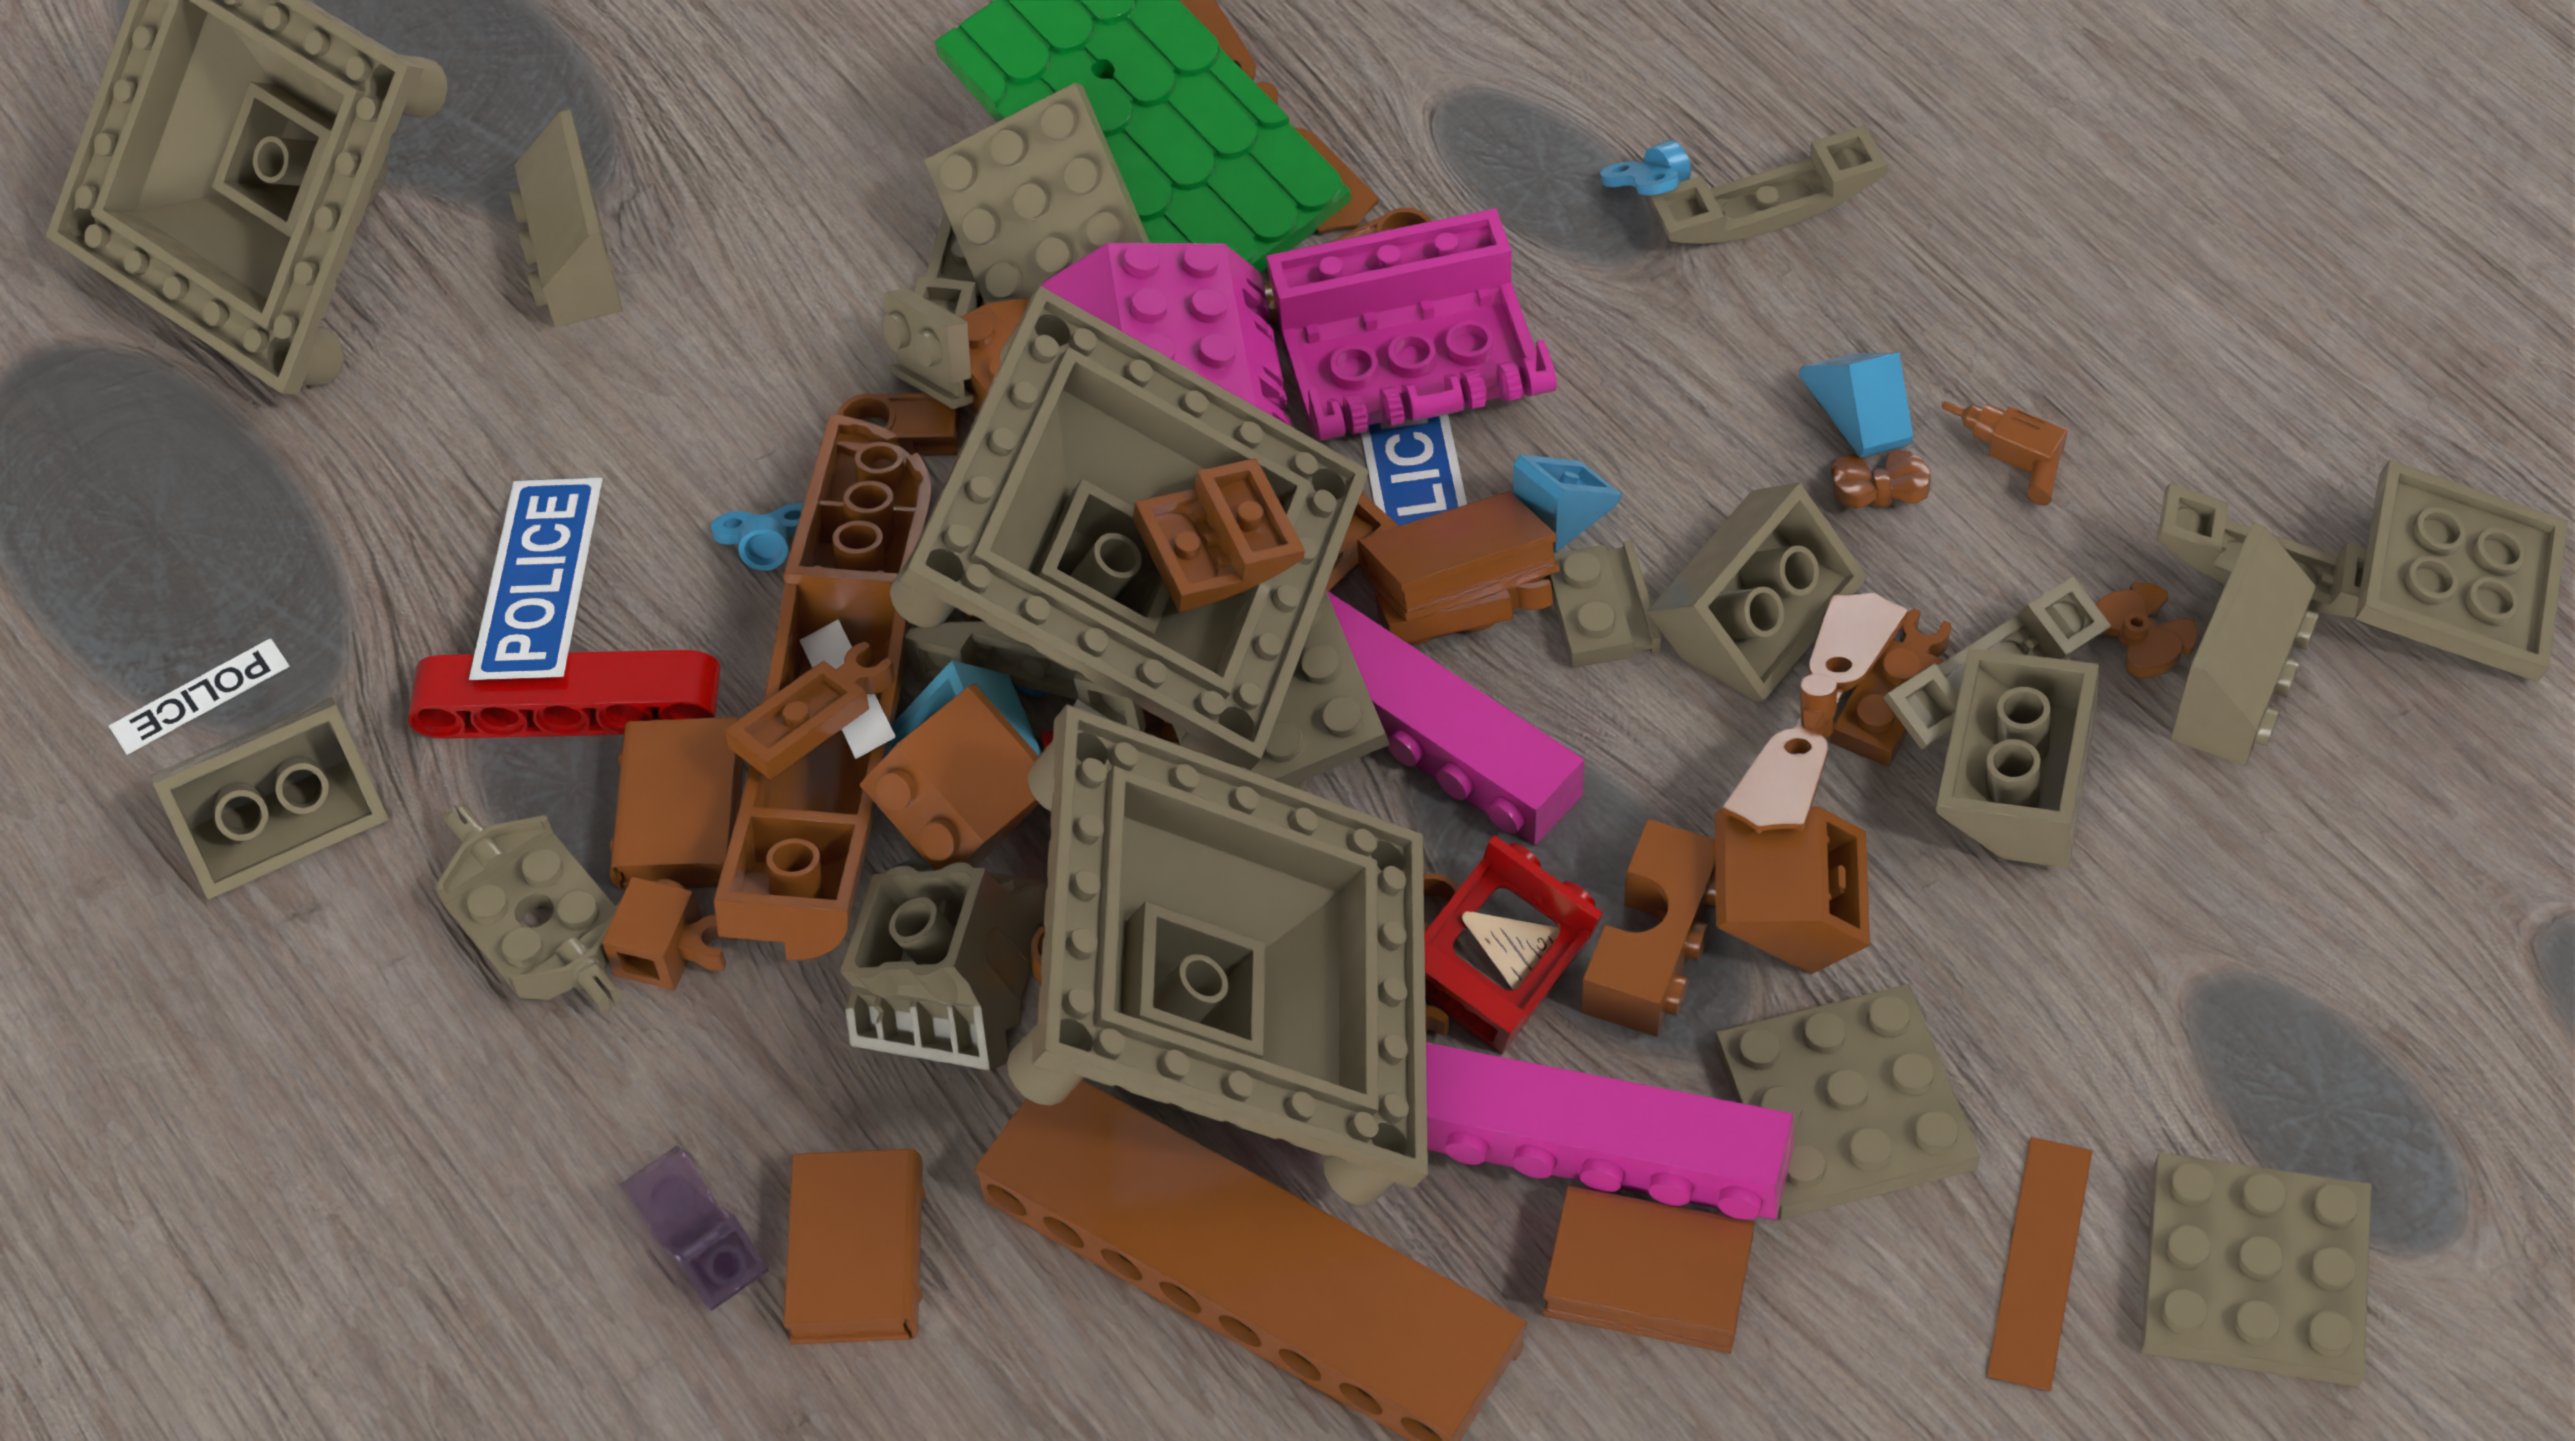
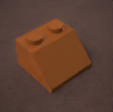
M974 683L965 688L897 743L859 785L933 870H941L945 866L957 862L967 863L974 867L984 861L1039 804L1029 788L1027 777L1031 765L1039 755Z

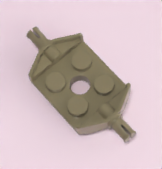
M460 803L455 805L459 817L450 808L444 815L443 820L461 840L462 844L437 882L435 889L443 906L519 998L549 1000L573 988H576L578 992L584 988L601 1011L612 1009L608 997L616 1006L623 997V991L606 974L604 967L609 963L602 940L619 903L617 905L612 903L555 836L548 818L542 815L486 827L481 825L466 804ZM547 908L553 911L551 918L538 927H525L520 924L525 914L533 909Z

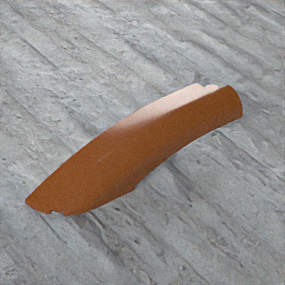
M829 415L784 571L785 585L764 702L812 669L800 639L839 619L852 647L862 642L870 645L873 664L870 667L878 665L886 658L890 659L893 663L895 681L888 689L875 694L893 730L908 654L904 637L913 624L899 615L892 604L890 590L893 580L914 552L929 519L932 494L929 472L918 453L913 455L908 453L898 445L897 435L883 427L846 416ZM841 729L771 780L750 765L739 812L714 898L718 937L784 942L786 960H807L820 957L832 951L842 942L847 933L877 809L875 802L859 784L889 753L891 740L855 759Z

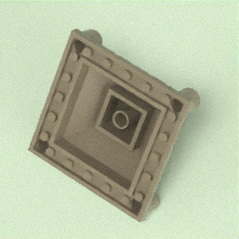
M130 0L45 237L280 393L299 394L302 385L329 384L336 379L341 371L344 359L343 347L338 336L332 330L319 327L320 321L325 317L336 288L337 277L343 270L353 244L355 230L359 227L365 211L376 199L385 184L389 167L386 155L390 147L391 136L396 132L401 116L426 118L437 113L444 104L447 95L446 75L442 67L435 60L395 53L372 38L363 35L360 31L337 17L325 12V10L309 0Z
M1039 286L1031 297L1020 322L1001 349V365L916 544L914 552L892 582L890 590L892 604L900 616L909 623L920 627H935L944 623L955 607L970 616H976L994 629L1020 643L1032 646L1037 652L1070 670L1082 673L1087 679L1121 697H1127L1146 711L1171 724H1177L1182 727L1186 733L1181 739L1180 746L1251 771L1262 759L1370 470ZM1256 458L1305 549L1304 559L1286 571L1246 591L1202 607L1179 612L1132 519L1134 503L1140 500L1194 489L1197 471Z
M1067 704L1054 719L1052 742L1031 765L1027 776L1029 788L1035 799L1044 808L1051 811V839L1049 841L1048 888L1046 889L1045 937L1043 938L1042 984L1039 991L1038 1022L1010 1052L1007 1066L1009 1077L1015 1088L1025 1098L1037 1104L1054 1105L1062 1102L1084 1078H1088L1110 1086L1117 1085L1123 1087L1131 1093L1165 1104L1173 1103L1184 1110L1221 1122L1228 1121L1237 1127L1264 1136L1284 1139L1292 1145L1325 1155L1323 1167L1328 1183L1342 1199L1355 1205L1365 1206L1376 1202L1396 1183L1414 1188L1428 1175L1423 834Z

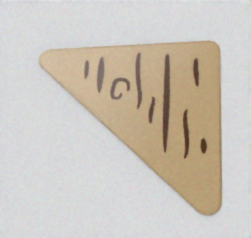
M1469 911L1465 912L1462 916L1465 925L1513 990L1523 983L1559 935L1558 927Z

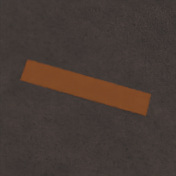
M2030 1137L1987 1371L1988 1378L2051 1392L2092 1150Z

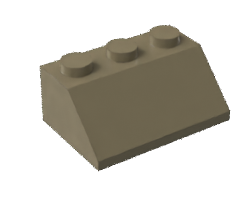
M571 109L561 111L515 164L520 188L509 190L518 224L527 222L529 229L518 232L527 265L537 263L538 271L528 273L535 304L537 307L548 305L554 327L623 311L594 189Z
M1798 482L1752 490L1647 610V613L1682 660L1751 700L1762 702L1818 637L1831 596L1853 595L1867 579V576L1804 487Z
M2252 522L2192 662L2171 737L2173 741L2246 766L2255 743L2264 746L2268 745L2280 714L2279 709L2273 708L2270 705L2275 694L2287 698L2300 665V661L2290 658L2294 647L2307 650L2320 615L2308 611L2316 585L2263 525Z
M1968 648L1936 805V813L2002 859L2069 868L2097 714L2099 664Z
M332 697L151 774L152 784L207 900L389 820Z

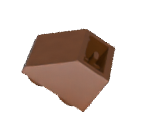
M1819 806L1811 807L1805 829L1802 832H1799L1797 829L1766 830L1758 834L1754 828L1732 816L1727 817L1724 814V808L1715 812L1717 928L1809 974L1818 972L1870 946L1866 831Z

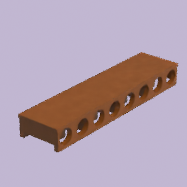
M1083 1080L1062 1102L1054 1105L1037 1104L1026 1098L974 1168L975 1173L979 1176L984 1202L1409 1441H1461L1512 1359L1516 1361L1523 1351V1331L1527 1326V1321ZM1063 1223L1071 1227L1074 1231L1066 1227ZM1119 1254H1121L1122 1256H1124L1125 1258H1127V1259H1128L1129 1261H1131L1133 1264H1131L1130 1262L1126 1261V1260H1125L1124 1258H1122ZM1178 1287H1180L1181 1289H1183L1184 1291H1186V1292H1187L1188 1294H1190L1192 1297H1190V1296H1188L1187 1294H1185L1184 1292H1182ZM1237 1320L1248 1326L1251 1330L1241 1325ZM1296 1353H1298L1299 1355H1301V1356H1303L1304 1358H1306V1359H1307L1308 1361H1310L1312 1364H1310V1363L1306 1362L1305 1360H1303V1359H1302L1301 1357H1299ZM1358 1388L1364 1390V1391L1367 1392L1369 1395H1371L1373 1398L1367 1396L1366 1394H1364L1363 1392H1361ZM1419 1422L1425 1424V1425L1428 1426L1430 1429H1432L1434 1432H1432V1431L1426 1429V1428H1425L1424 1426H1422Z

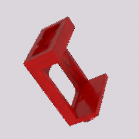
M1493 835L1488 842L1482 860L1424 932L1425 999L1435 1007L1443 1010L1449 1017L1503 1055L1592 938L1603 912L1595 907L1593 898L1582 887L1570 881L1562 883L1543 870L1537 857L1527 848L1517 843L1507 844ZM1498 889H1507L1552 920L1559 929L1558 937L1523 983L1514 990L1501 988L1458 957L1453 950V943L1466 928L1462 920L1463 914L1468 911L1477 913L1490 895Z

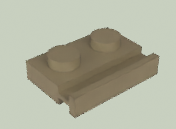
M905 287L884 293L886 315L882 321L883 334L889 349L897 353L898 363L890 365L891 374L952 409L973 403V395L964 390V380L971 378L967 321Z
M1633 540L1623 541V547L1608 550L1604 544L1554 553V559L1559 563L1560 572L1548 575L1546 578L1551 582L1553 603L1572 668L1633 658V652L1650 649L1651 654L1661 653L1662 637L1659 628L1647 613L1652 604Z

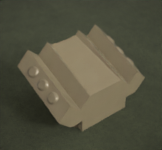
M915 859L895 865L883 874H873L840 973L853 986L845 1009L850 1045L989 1071L1006 1064L1009 1055L1005 1031L1021 1024V999L1031 969V943L1033 935L1038 930L1037 925L1044 922L1047 882L992 873L985 867L973 868L970 864L963 862L952 863L941 870H933L926 861Z

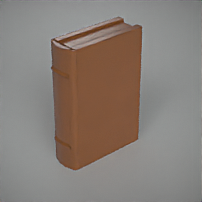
M1506 491L1357 540L1358 560L1363 577L1406 622L1560 572L1559 563L1554 559L1553 543L1557 542L1556 533L1511 491Z
M738 717L628 721L625 723L622 752L619 753L618 757L620 775L614 835L609 844L612 853L609 876L612 883L619 890H626L631 877L653 882L659 879L672 880L683 885L685 888L718 887L741 802L744 759L728 747L725 729L739 720Z
M915 1149L792 1154L784 1326L785 1328H790L791 1345L911 1340L916 1338L918 1333L919 1303L923 1298L919 1286L922 1203L926 1194L922 1187L923 1160L922 1156Z
M1568 1185L1544 1291V1300L1546 1301L1543 1316L1731 1354L1755 1221L1720 1215L1717 1211L1709 1213Z

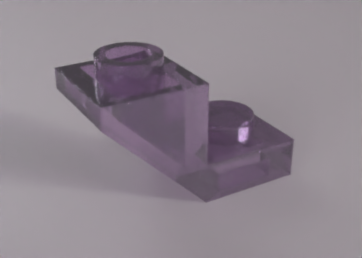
M674 1146L619 1184L654 1241L709 1310L713 1311L769 1271L735 1215L718 1205L686 1152L679 1146Z

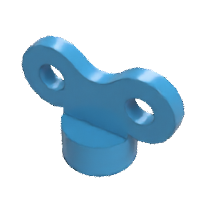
M1667 140L1649 148L1645 152L1644 162L1624 161L1603 168L1600 171L1602 185L1606 187L1635 186L1637 193L1640 195H1658L1677 188L1680 182L1689 180L1691 165L1683 147L1674 140Z
M794 503L785 505L771 513L762 515L744 511L725 513L714 519L710 525L713 539L725 545L739 543L740 558L747 566L755 570L767 571L775 569L787 557L788 536H795L804 504Z

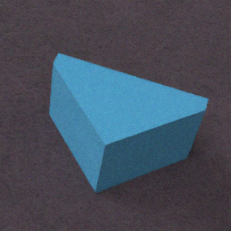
M1899 352L1848 354L1801 366L1798 375L1860 458L1910 445L1913 439V431Z
M1519 454L1513 464V494L1556 533L1557 542L1553 543V551L1555 553L1614 508L1623 496V494L1578 460Z

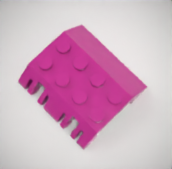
M1496 208L1266 256L1283 348L1310 435L1318 441L1345 436L1347 431L1352 434L1366 432L1367 425L1384 422L1389 426L1404 424L1405 419L1413 422L1464 410L1465 406L1471 409L1486 406V400L1500 397L1506 401L1521 399L1523 394L1531 397L1556 391L1555 370L1544 339L1538 340L1535 349L1511 283L1512 250Z
M1106 243L1041 283L1043 288L1292 427L1291 419L1282 411L1287 406L1285 390H1283L1284 383L1274 340V332L1270 325L1266 323L1267 317L1270 315L1263 276L1226 244Z

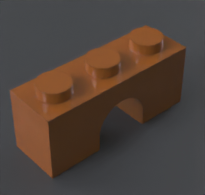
M1647 819L1626 871L1624 906L1645 912L1653 916L1660 924L1644 932H1628L1604 925L1583 978L1581 1013L1658 1037L1666 1015L1678 1016L1682 1008L1689 984V978L1682 976L1687 960L1690 959L1698 962L1707 941L1710 924L1703 922L1708 906L1716 907L1715 839Z

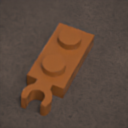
M1543 577L1406 622L1380 594L1375 595L1378 617L1382 626L1409 645L1423 644L1436 636L1458 631H1482L1488 629L1494 623L1514 619L1513 609L1538 610L1553 605L1551 582L1549 579L1544 580Z
M1915 608L1910 610L1907 619L1902 625L1901 642L1892 639L1866 678L1857 684L1833 726L1830 743L1890 767L1909 732L1883 698L1887 693L1934 663L1939 665L1944 661L1938 657L1948 647L1951 623L1943 621L1935 634L1924 635L1917 631L1921 611Z
M866 642L853 646L846 653L844 664L837 669L823 660L725 729L728 747L767 778L773 779L869 710L867 694L880 693L888 689L895 681L892 661L886 658L878 665L870 667L873 664L871 647Z

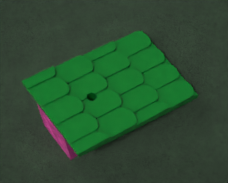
M994 0L961 22L958 28L954 27L935 40L937 56L996 122L1074 83L1083 85L1150 243L1226 244L1256 270L1262 272L1267 268V255L1290 251L1317 231V227L1351 201V191L1341 182L1339 173L1289 123V117L1219 47L1216 37L1179 0Z

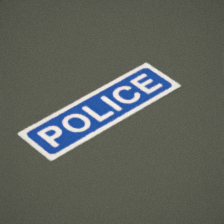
M1448 414L1413 422L1405 419L1404 424L1389 426L1384 422L1367 425L1366 432H1361L1367 468L1370 470L1369 478L1374 504L1399 526L1467 504Z
M603 478L513 481L469 680L564 677Z

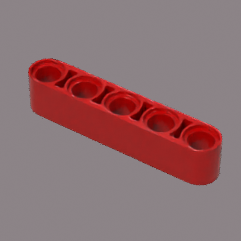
M696 650L568 652L564 677L469 680L474 654L428 656L420 660L416 665L408 724L413 730L427 737L455 739L624 735L625 723L628 721L715 718L721 665L710 654Z

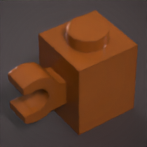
M631 877L602 940V944L614 976L676 990L688 960L698 963L707 970H724L727 963L723 951L707 945L712 940L718 938L728 941H737V938L718 937L716 914L701 918L693 891L688 890L683 885L667 879H659L653 882Z

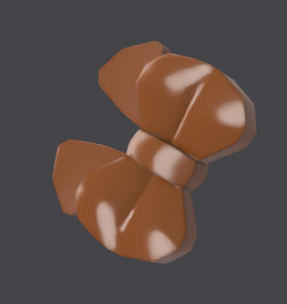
M1893 450L1890 452L1886 461V469L1871 471L1866 462L1856 454L1839 457L1831 465L1835 497L1842 505L1854 509L1865 507L1869 503L1877 507H1886L1894 502V498L1906 503H1919L1928 497L1930 491V470L1922 457L1910 451Z
M2133 582L2130 590L2123 589L2112 592L2102 597L2096 603L2097 608L2111 625L2101 635L2118 637L2120 642L2127 647L2126 669L2130 674L2142 679L2159 676L2170 670L2179 662L2181 652L2186 655L2192 654L2198 637L2195 621L2190 618L2171 620L2159 625L2154 624L2150 617L2156 614L2168 601V591L2154 583Z

